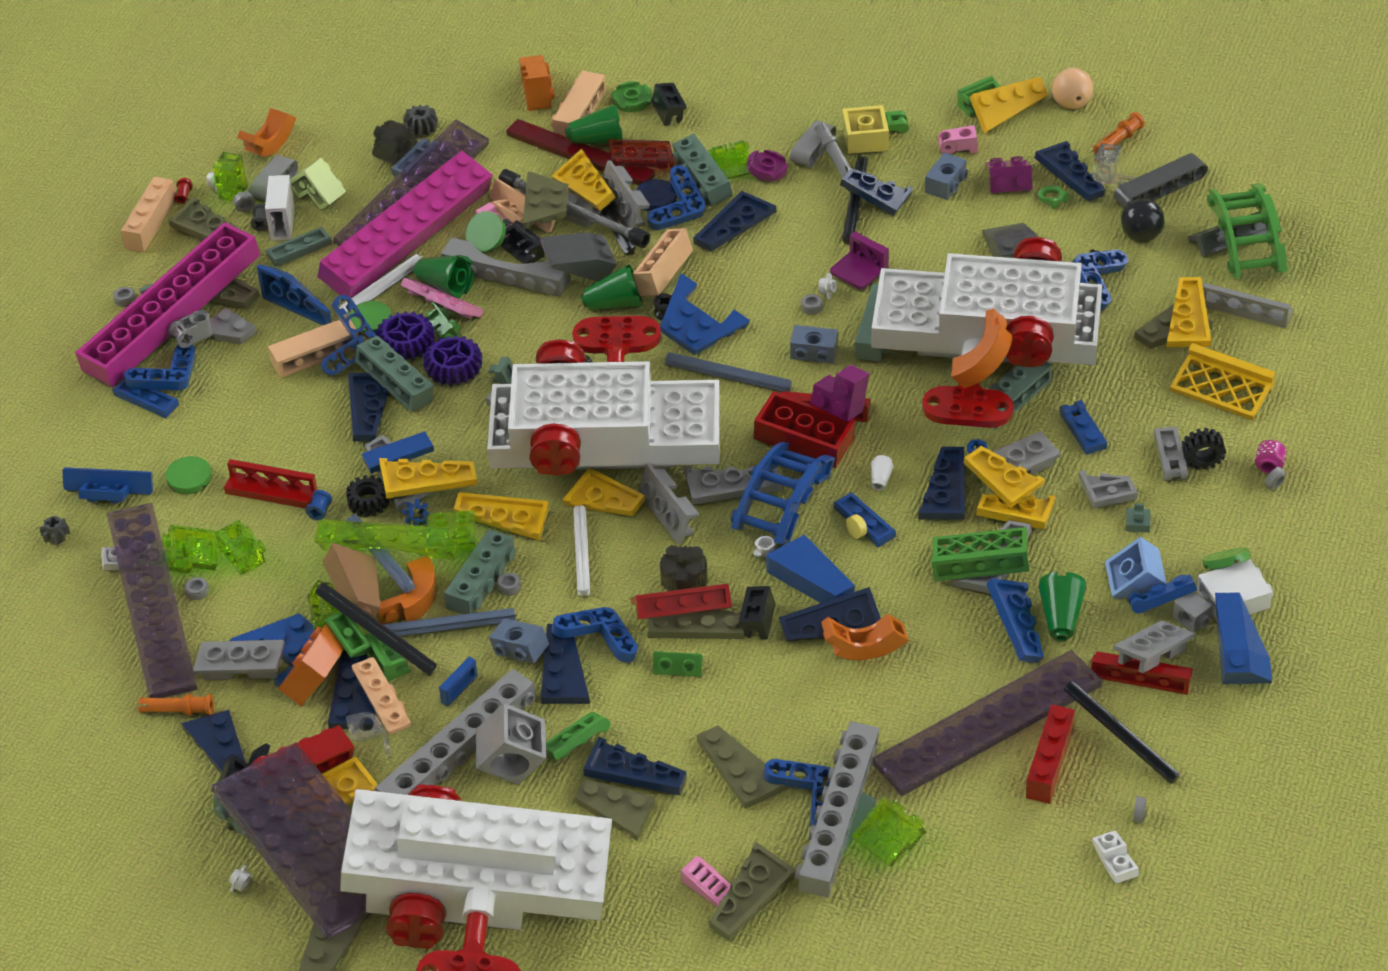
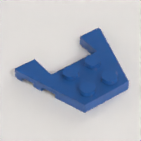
M681 274L660 325L661 333L693 355H696L716 344L723 337H729L736 330L744 329L749 325L750 320L735 309L722 323H719L686 299L696 290L697 283Z
M299 613L233 637L229 641L284 640L282 660L290 667L279 674L278 678H274L275 685L279 687L294 667L292 662L300 652L303 654L301 651L302 647L309 639L312 640L310 635L316 627Z

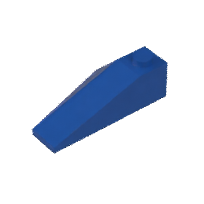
M261 264L257 266L263 299L318 324L326 325L332 323L330 310L293 275L275 267Z
M1240 592L1215 593L1222 684L1272 683L1269 655Z

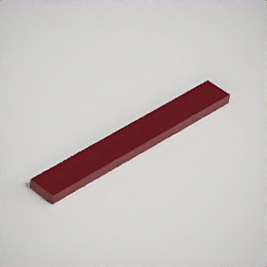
M517 119L506 130L509 137L567 159H571L582 149L596 170L602 172L605 171L607 161H612L614 166H623L633 180L632 183L641 187H645L655 177V170L587 144H573L571 140H567L563 135Z

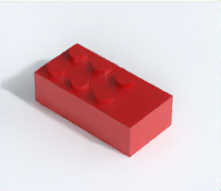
M773 391L754 420L753 439L771 446H775L780 442H788L789 451L814 459L822 455L835 457L833 468H837L854 440L856 420L851 419L847 422L817 406Z

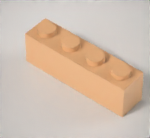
M582 70L579 77L575 79L572 89L568 90L566 99L560 103L558 112L552 117L551 126L554 128L555 133L566 137L565 128L568 127V123L594 112L606 92L605 75Z
M153 177L121 229L125 249L139 252L146 251L175 203L174 197L176 192L173 180Z
M686 228L667 229L632 275L640 296L656 297L660 295L691 254L693 248Z
M337 320L268 346L270 361L280 378L321 363L326 356L351 341L352 338L341 321ZM350 320V321H349L350 327H351L352 329H356V327L354 326V324H353L352 321ZM347 347L344 349V354L354 350Z

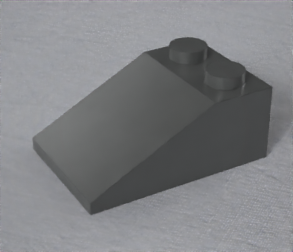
M1025 223L984 229L982 232L992 256L1014 258L1015 247L1023 239L1038 237Z
M585 232L541 237L540 239L551 268L598 282L610 275L617 265L607 239L600 234L595 235Z

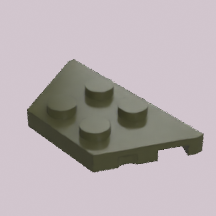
M528 172L523 229L530 228V224L540 221L541 224H545L552 220L566 218L569 193L568 184Z

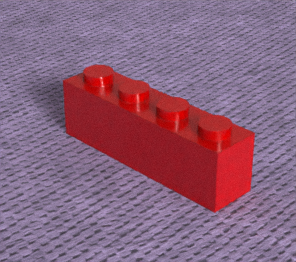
M1051 704L1027 777V799L1051 803L1074 730L1075 709Z
M340 725L326 728L315 736L305 737L296 744L280 748L275 753L258 757L252 763L251 778L264 797L267 798L348 761L353 757L354 745Z

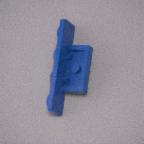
M64 467L62 470L63 489L78 491L79 499H86L88 502L109 500L110 503H120L130 493H153L152 472L72 467Z

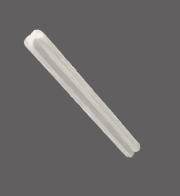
M418 254L413 255L351 299L356 305L371 301L414 271L415 264L422 257ZM347 301L339 307V309L344 308L347 314L343 315L344 317L350 314L346 309Z
M581 505L575 506L573 511L578 595L582 597L590 595L586 507Z

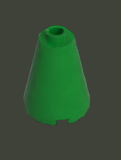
M609 105L568 123V127L565 128L567 140H571L573 144L615 146L623 144L622 128L619 125L620 117L616 105Z
M464 255L422 258L414 266V273L417 279L456 298H461V295L467 294L470 291L475 277V272L471 271L473 262Z
M630 264L584 289V294L581 295L584 307H588L589 310L643 306L642 297L639 295L632 275L634 273Z
M1052 572L1040 578L1038 588L1049 635L1056 641L1064 642L1074 635L1087 589L1086 581L1080 575L1072 572H1066V576H1058V572Z

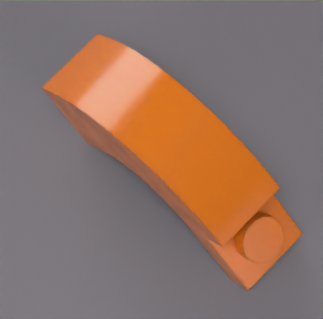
M270 108L266 121L259 132L252 135L240 130L237 138L244 141V150L260 156H270L276 153L286 142L293 129L296 117Z
M994 308L986 311L985 330L978 345L970 352L953 358L951 377L963 388L975 385L990 376L1003 362L1011 346L1012 335L1006 330V319Z
M429 556L406 563L408 576L413 581L415 589L409 593H403L380 602L377 619L381 624H388L402 618L405 622L415 621L431 608L436 598L437 584L434 566Z
M889 614L873 625L860 629L847 628L830 617L821 622L825 640L832 644L835 655L844 659L866 660L881 657L897 650L909 641L903 622Z

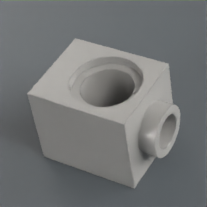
M1192 592L1174 601L1172 618L1189 631L1195 633L1199 629L1207 627L1210 623L1212 605L1195 592Z

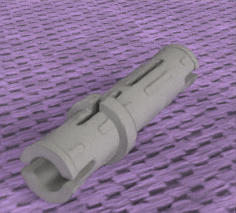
M825 122L819 123L815 126L814 130L822 141L821 146L827 150L843 179L851 167L837 144V138L832 136Z

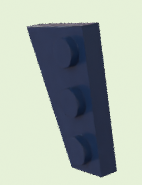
M229 710L181 723L186 734L193 738L194 743L205 752L207 758L220 773H222L227 757L232 754L245 762Z

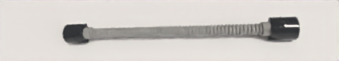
M504 169L500 173L499 180L514 189L526 191L527 182L520 178L521 175L508 169ZM568 201L567 210L628 238L629 243L640 248H645L648 245L651 237L649 232L635 226L633 229L627 228Z

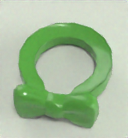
M1046 186L1038 192L1039 200L1050 203L1052 209H1056L1059 203L1068 202L1069 200L1068 192H1063V189L1059 186ZM1047 192H1057L1059 194L1057 198H1046L1043 195Z

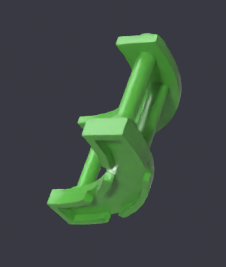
M1261 183L1251 184V189L1247 192L1220 195L1217 190L1209 189V194H1207L1208 207H1211V211L1217 215L1219 229H1223L1229 254V261H1227L1228 272L1235 278L1241 277L1240 270L1268 266L1274 268V272H1288L1284 243L1280 244L1278 233L1282 230L1277 211L1270 194L1264 193L1266 187ZM1256 207L1261 214L1230 218L1227 210ZM1262 222L1267 229L1266 234L1235 237L1232 226ZM1265 242L1270 244L1272 251L1270 258L1239 261L1237 246Z

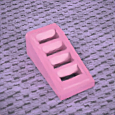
M696 856L681 870L682 883L716 907L719 906L721 900L730 889L731 884L699 856ZM714 883L715 885L709 890L708 888ZM721 889L725 890L718 897L715 895Z

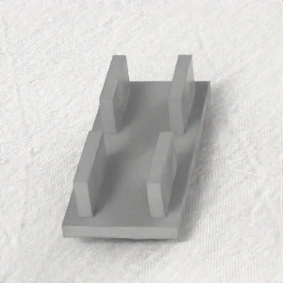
M607 161L602 178L615 196L610 202L612 207L627 228L633 229L634 226H644L645 222L640 216L639 211L640 209H649V203L640 190L632 191L628 184H632L633 180L623 166H614L612 161Z
M1041 431L993 451L1006 458V462L1016 467L1021 466L1027 469L1031 475L1054 465V459L1061 457L1058 449Z
M646 464L638 492L645 495V503L677 544H682L685 536L693 535V530L688 525L689 520L697 518L699 513L686 496L679 498L675 496L671 489H675L676 484L663 468L654 469L651 464Z
M1161 620L1115 644L1113 650L1120 652L1119 664L1123 665L1134 658L1140 660L1139 672L1144 673L1159 665L1160 655L1166 653V657L1170 659L1185 651L1187 641L1194 638L1195 633Z
M285 641L201 642L193 672L194 674H202L204 680L232 679V673H248L250 679L278 678L277 671L280 660L283 659L282 653Z

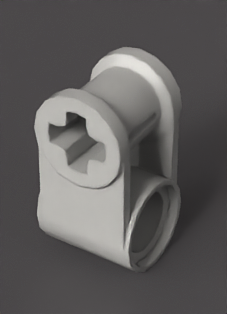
M204 310L195 311L191 315L174 321L169 326L168 333L171 337L177 339L178 345L182 348L209 338L213 334L209 314Z

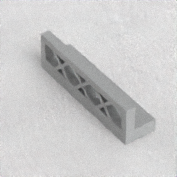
M1207 283L1203 287L1206 308L1282 328L1287 327L1292 316L1293 308L1289 304Z

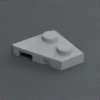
M227 308L210 319L213 329L211 336H215V340L242 344L257 333L256 326Z
M1079 471V480L1093 508L1131 501L1138 497V492L1129 476H1113L1101 473L1100 477L1086 475L1087 471Z

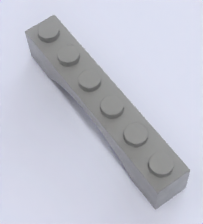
M451 237L441 253V257L454 255L469 257L473 262L471 271L475 272V277L559 297L562 296L570 282V273L551 268L548 260L529 264L502 262L483 254L471 242Z

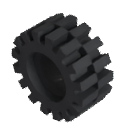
M1199 428L1196 429L1197 433L1190 432V437L1185 436V441H1182V450L1187 465L1189 464L1191 468L1195 466L1197 470H1200L1201 467L1207 470V466L1214 468L1215 463L1219 465L1221 459H1225L1226 449L1223 437L1219 431L1216 432L1215 429L1209 431L1208 428H1204V431H1201ZM1210 447V448H1208V449H1206V450H1199V449H1202V448Z
M363 475V479L360 480L357 477L355 478L356 482L351 481L350 486L346 488L348 507L353 514L357 512V516L360 517L362 514H364V517H369V514H372L374 517L377 511L381 514L383 509L388 507L389 498L386 499L384 484L380 477H377L375 480L374 475H371L370 478H367V475ZM367 494L374 495L370 498H361L362 496Z

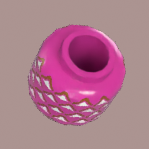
M1276 440L1262 441L1258 445L1255 456L1256 466L1267 474H1270L1277 467L1283 469L1287 455L1286 447Z

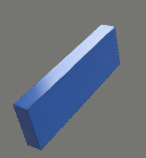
M125 378L113 389L114 396L163 418L169 416L179 406L178 399L158 390L127 387L125 385Z
M424 431L362 453V459L369 472L374 473L381 470L379 458H387V461L398 462V459L411 460L433 452L434 446Z
M852 492L834 502V509L845 519L855 514L864 519L867 525L865 536L877 547L896 537V531Z

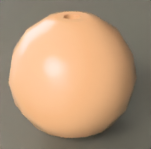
M1068 68L1058 73L1051 87L1054 100L1065 109L1082 108L1089 102L1094 92L1091 77L1079 68Z

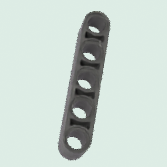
M1187 154L1120 185L1115 190L1113 198L1124 208L1136 199L1155 201L1202 179L1208 171V166L1195 154Z

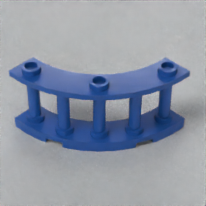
M788 442L776 444L768 451L759 465L753 467L751 479L744 491L738 509H735L732 513L731 522L733 524L731 528L743 530L744 524L773 533L775 536L774 542L782 545L789 543L799 519V514L796 512L800 504H806L814 488L812 486L814 484L819 485L824 480L829 479L835 457L822 455L814 459L789 451ZM777 466L803 473L801 479L794 480L771 471ZM764 480L792 488L794 491L790 499L784 500L759 492L758 490ZM753 500L782 508L784 513L780 523L773 524L749 516L748 512Z

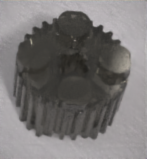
M387 120V122H384V125L377 126L373 132L376 139L374 140L372 155L395 165L416 145L418 137L413 135L414 132H412L413 129L393 120Z
M671 545L666 548V554H663L660 561L661 585L664 586V589L673 591L707 586V559L700 547H687L686 545L684 547H677Z

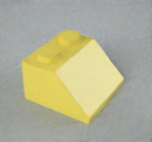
M883 105L842 109L845 143L848 154L889 150V129Z

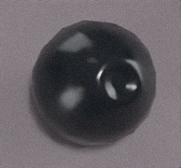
M1150 199L1131 201L1121 214L1123 232L1130 239L1137 242H1148L1155 239L1162 232L1165 225L1162 208Z

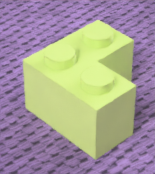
M322 158L310 164L290 179L292 190L297 197L301 198L308 193L320 210L346 192L342 182L334 176L330 166Z

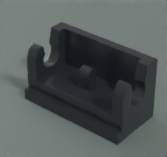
M655 84L651 102L663 125L669 126L671 118L677 115V122L680 123L687 106L675 84Z
M516 220L514 224L506 228V235L508 233L510 235L504 238L501 247L522 264L535 263L545 257V252L540 243L541 238L531 230L523 229V224L520 221Z
M770 586L746 588L739 625H742L745 635L749 638L752 636L751 630H756L761 639H768L776 605Z

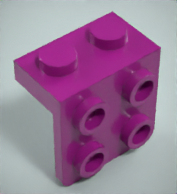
M1022 156L1011 157V160L1002 161V158H991L990 162H985V167L989 170L991 193L1033 190L1032 165L1026 159H1023Z
M855 231L850 235V252L830 268V273L853 287L864 290L880 276L881 268H889V249Z

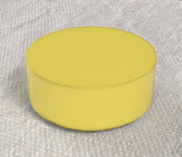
M855 514L846 519L847 530L853 538L859 539L866 535L867 525L861 516Z

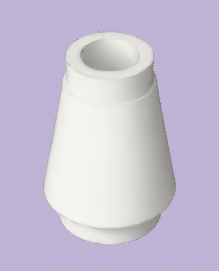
M876 456L871 462L872 488L874 490H884L892 473L894 465L892 464V459L888 456Z

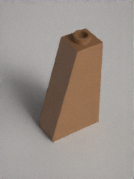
M332 543L323 559V564L335 590L375 618L380 610L375 557Z

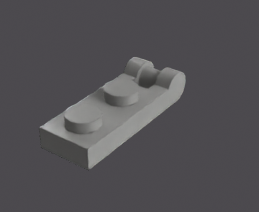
M1154 428V438L1162 467L1163 480L1169 481L1172 478L1178 477L1180 480L1187 479L1188 470L1178 428Z

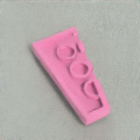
M403 278L401 286L407 288V292L412 295H422L426 301L434 302L435 304L439 303L445 309L460 313L459 315L472 319L473 316H482L484 309L452 297L417 280Z

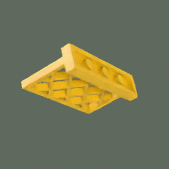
M1192 343L1187 358L1170 386V391L1254 420L1269 391L1272 392L1275 386L1276 372ZM1190 364L1199 366L1201 370L1190 373L1188 367ZM1216 372L1221 374L1222 377L1211 380L1208 373ZM1204 375L1207 382L1196 385L1193 378ZM1188 379L1192 385L1187 388L1178 386L1180 382ZM1236 379L1241 381L1242 385L1231 387L1229 381ZM1225 382L1228 389L1217 392L1214 385ZM1256 386L1263 389V391L1253 395L1250 388ZM1210 387L1212 394L1203 395L1199 392L1200 389ZM1246 390L1248 397L1237 399L1235 392ZM1231 394L1234 401L1225 403L1219 397ZM1252 402L1254 407L1252 411L1242 409L1241 404Z

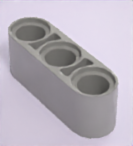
M816 120L794 145L790 154L791 162L811 168L826 151L821 146L822 141L814 130L816 125L822 123L821 121ZM827 124L832 136H836V127Z
M276 155L251 183L249 192L255 199L266 202L268 177L290 175L291 179L297 173L298 162Z

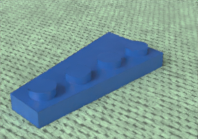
M991 578L986 585L1014 646L1016 655L1020 661L1038 663L1043 658L1039 634L1034 631L1033 627L1036 624L1035 616H1032L1030 613L1032 602L1031 598L1027 597L1026 594L1029 590L1028 584Z

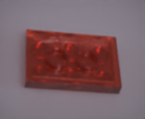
M608 139L610 161H612L614 166H623L624 168L637 167L640 169L647 167H656L658 169L674 167L670 141Z

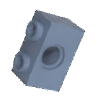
M944 152L925 176V193L948 200L952 193H956L959 184L967 178V160Z
M794 326L790 341V359L834 364L838 349L837 329Z
M506 618L501 621L489 636L496 655L529 663H535L549 645L542 626Z

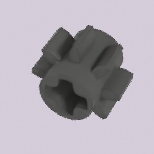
M57 516L44 520V526L39 527L45 543L49 541L54 545L60 544L66 540L65 534H70L65 518L60 519Z

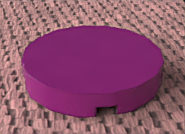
M764 150V152L754 151L749 155L746 163L747 170L751 175L765 181L780 180L785 177L788 170V163L785 162L786 159L781 154L771 150Z

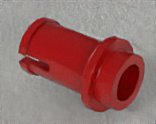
M182 177L176 183L177 191L174 200L179 204L187 202L189 191L193 188L191 180Z

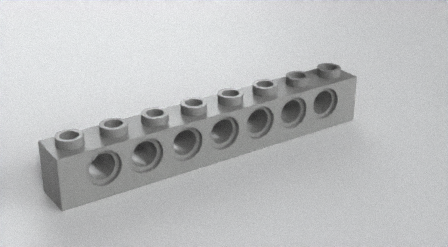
M510 670L375 787V791L409 795V792L419 784L437 785L441 781L446 780L453 770L463 765L467 758L476 751V729L496 709L505 703L523 710L536 699L534 682L516 670Z
M850 721L848 730H843L840 739L842 748L836 750L834 757L836 766L835 768H830L828 782L830 784L829 787L824 786L821 801L824 802L822 806L818 805L815 814L817 823L816 825H811L808 840L811 841L809 845L805 844L802 853L803 865L798 864L795 879L799 880L798 891L829 898L877 749L879 739L878 727Z

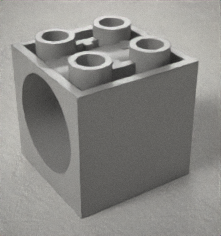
M503 703L476 729V769L519 785L546 760L545 719Z

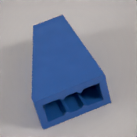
M805 535L766 555V571L820 603L855 592V585Z

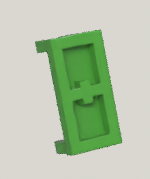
M989 76L958 90L957 106L971 118L976 113L969 97L974 93L1001 86L994 80L993 76Z
M365 634L366 639L371 644L369 654L375 658L388 682L410 673L409 666L400 654L372 634Z

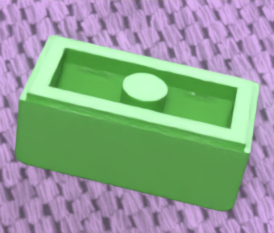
M340 611L325 619V622L350 658L370 652L371 644L353 620Z

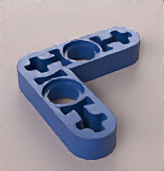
M677 165L671 169L670 182L680 201L651 210L647 221L651 229L662 230L703 216L705 201L686 167ZM688 188L691 189L693 193L690 195H686L682 192V190ZM674 210H678L682 213V215L675 217L671 214V212Z
M1121 250L1078 254L1072 263H1081L1080 283L1090 284L1087 279H1091L1095 284L1102 285L1100 310H1105L1111 302V295L1100 274L1122 271L1128 263V256ZM1096 259L1103 262L1104 266L1099 265Z
M348 295L337 296L333 300L332 308L352 340L322 360L321 370L328 376L339 373L355 362L357 345L364 342L363 336L359 335L357 337L356 333L361 332L365 328L366 332L363 334L366 338L376 337L366 319ZM339 299L342 302L346 300L348 303L346 305V309L348 310V312H350L353 309L355 313L350 314L345 319L343 315L347 314V312L344 308H338V305L340 304ZM352 317L360 320L361 325L359 329H352L350 327L349 321ZM347 347L352 348L355 352L352 360L344 357V349ZM338 353L342 362L334 366L335 371L333 369L328 370L326 367L328 365L327 361L333 362L337 360L336 354Z
M179 345L176 346L170 369L131 368L126 370L124 373L125 385L133 389H186L189 386L195 362V347L193 345L182 348Z
M601 607L562 614L554 618L551 630L555 636L570 638L600 632L619 661L629 663L635 660L638 646L615 610ZM582 620H583V621H587V622H589L590 624H589V625H585V624L580 623L579 621H582ZM610 633H618L621 637L613 636Z
M780 759L769 760L765 765L763 773L764 779L768 783L784 784L788 787L812 790L809 823L810 826L816 825L815 814L818 805H823L816 797L822 795L824 789L822 777H827L826 787H829L828 775L830 767ZM803 772L807 777L798 779L794 776V773Z

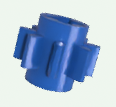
M415 498L413 504L406 501L407 508L401 511V513L407 516L404 522L409 523L413 521V527L416 528L418 527V522L427 524L425 519L432 514L426 510L429 504L425 502L420 505L418 498ZM414 508L420 509L418 511V514L420 515L419 517L413 516L415 514L413 511Z

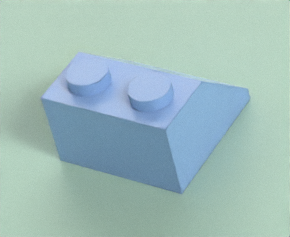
M1139 537L1105 561L1111 594L1115 599L1128 598L1132 592L1142 594L1157 584H1167L1159 549L1142 537Z

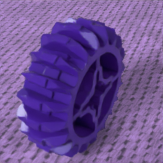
M405 311L403 314L397 312L395 316L389 315L388 319H382V323L378 325L376 336H379L384 342L388 343L405 360L411 358L414 361L415 357L422 358L426 348L431 346L435 339L434 327L428 317H423V314L416 315L415 311L411 314Z
M447 335L446 339L439 338L438 342H432L431 346L426 348L423 356V365L428 378H432L433 382L439 381L440 385L448 383L449 387L452 384L459 386L461 382L467 384L468 379L474 380L475 375L480 373L483 357L478 344L474 343L472 339L467 340L465 336L458 338L457 335L449 338Z

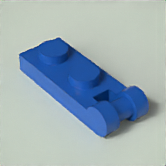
M1082 400L1074 402V405L1068 406L1066 404L1060 406L1059 410L1063 420L1085 454L1107 449L1106 439L1087 412Z
M1190 574L1179 575L1171 582L1164 585L1157 584L1142 594L1132 592L1128 596V602L1133 612L1139 614L1197 591V587Z

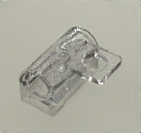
M1101 143L1094 159L1092 172L1093 178L1097 183H1109L1120 186L1126 183L1121 181L1123 179L1131 181L1137 178L1116 173V168L1120 161L1121 146Z
M370 712L346 716L351 741L358 743L375 739L382 735L387 759H393L387 731L378 716ZM372 719L374 722L372 730L365 732L364 723Z

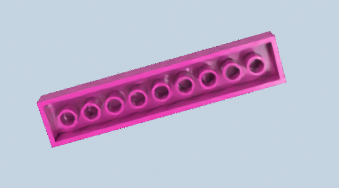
M460 151L323 258L319 264L317 277L339 295L354 297L490 190L493 174L465 152Z
M226 222L221 224L75 352L81 370L113 387L124 377L126 370L136 367L170 336L168 329L174 321L200 310L261 256L255 237Z

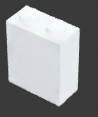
M290 175L269 176L265 213L270 240L292 239L295 211Z
M1251 559L1233 564L1230 567L1198 575L1197 592L1202 599L1212 605L1211 614L1216 622L1215 593L1240 592L1249 614L1269 609L1271 606L1273 589L1270 584L1265 582L1260 569L1255 567Z

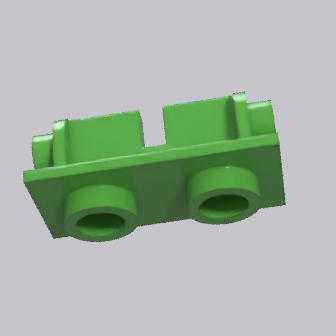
M432 302L435 309L427 312L426 316L440 338L446 339L447 335L449 338H453L455 335L461 338L462 336L458 332L460 327L453 318L449 321L448 318L451 315L443 306L439 308Z
M653 651V674L702 676V654Z

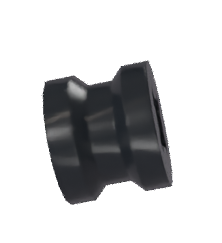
M660 294L654 298V314L657 319L663 320L672 295Z

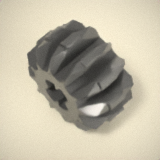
M420 104L417 107L412 106L411 109L406 110L403 123L407 133L422 137L424 134L429 135L430 132L435 131V128L438 126V117L434 108H429V105L421 106Z

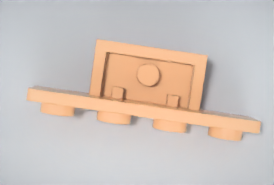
M499 179L494 180L490 198L494 200L492 204L495 206L496 211L504 218H508L512 224L516 220L523 224L525 195ZM555 220L545 224H541L538 221L530 225H535L550 233L552 232Z
M371 657L353 664L352 670L387 733L393 734L410 727L411 722L406 715L403 702L397 699L393 685L388 683L375 658Z

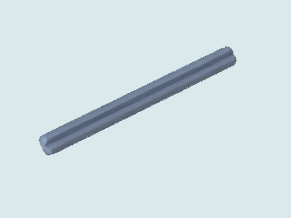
M669 352L665 359L666 365L778 391L789 392L792 387L790 379Z
M355 514L348 517L346 520L348 526L403 592L409 593L411 590H414L415 585L411 578L361 519Z
M509 608L384 624V626L399 637L495 625L500 624L504 618L515 620L516 617L514 609Z

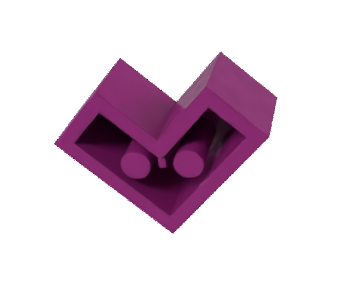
M849 365L838 372L835 377L831 375L824 377L814 384L810 404L848 422L863 412L870 373Z

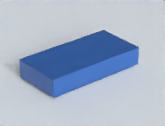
M468 657L440 685L439 692L442 704L449 706L478 676L475 659Z

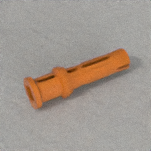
M1132 112L1128 119L1119 122L1113 132L1093 146V152L1098 157H1102L1121 140L1132 137L1137 129H1142L1145 126L1144 118L1139 113Z
M187 694L184 698L140 697L138 704H148V706H139V713L183 712L187 716H192L194 713H205L208 716L214 712V697L212 694H207L205 697H194L192 694Z

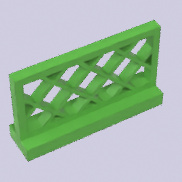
M1027 527L933 537V557H931L934 580L945 581L1028 572ZM1021 536L1016 540L1011 539L1012 537ZM996 539V540H995L994 542H992V543H991V542H988V540ZM966 542H973L970 545L964 544ZM1003 543L1008 544L1005 548L1000 547ZM949 544V545H948L947 547H945V548L939 546V545ZM979 546L985 547L980 551L976 549ZM957 548L961 550L958 553L952 552Z

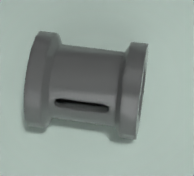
M256 204L252 208L253 218L251 219V227L256 231H265L268 229L265 204Z

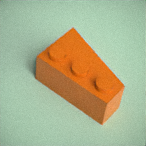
M543 55L519 58L520 73L528 111L552 108L551 99H555L551 75H549L548 62L545 63Z
M327 623L322 628L316 627L310 635L312 640L309 639L302 647L301 651L303 654L300 652L292 662L294 667L278 688V690L300 706L303 705L326 678L344 650Z

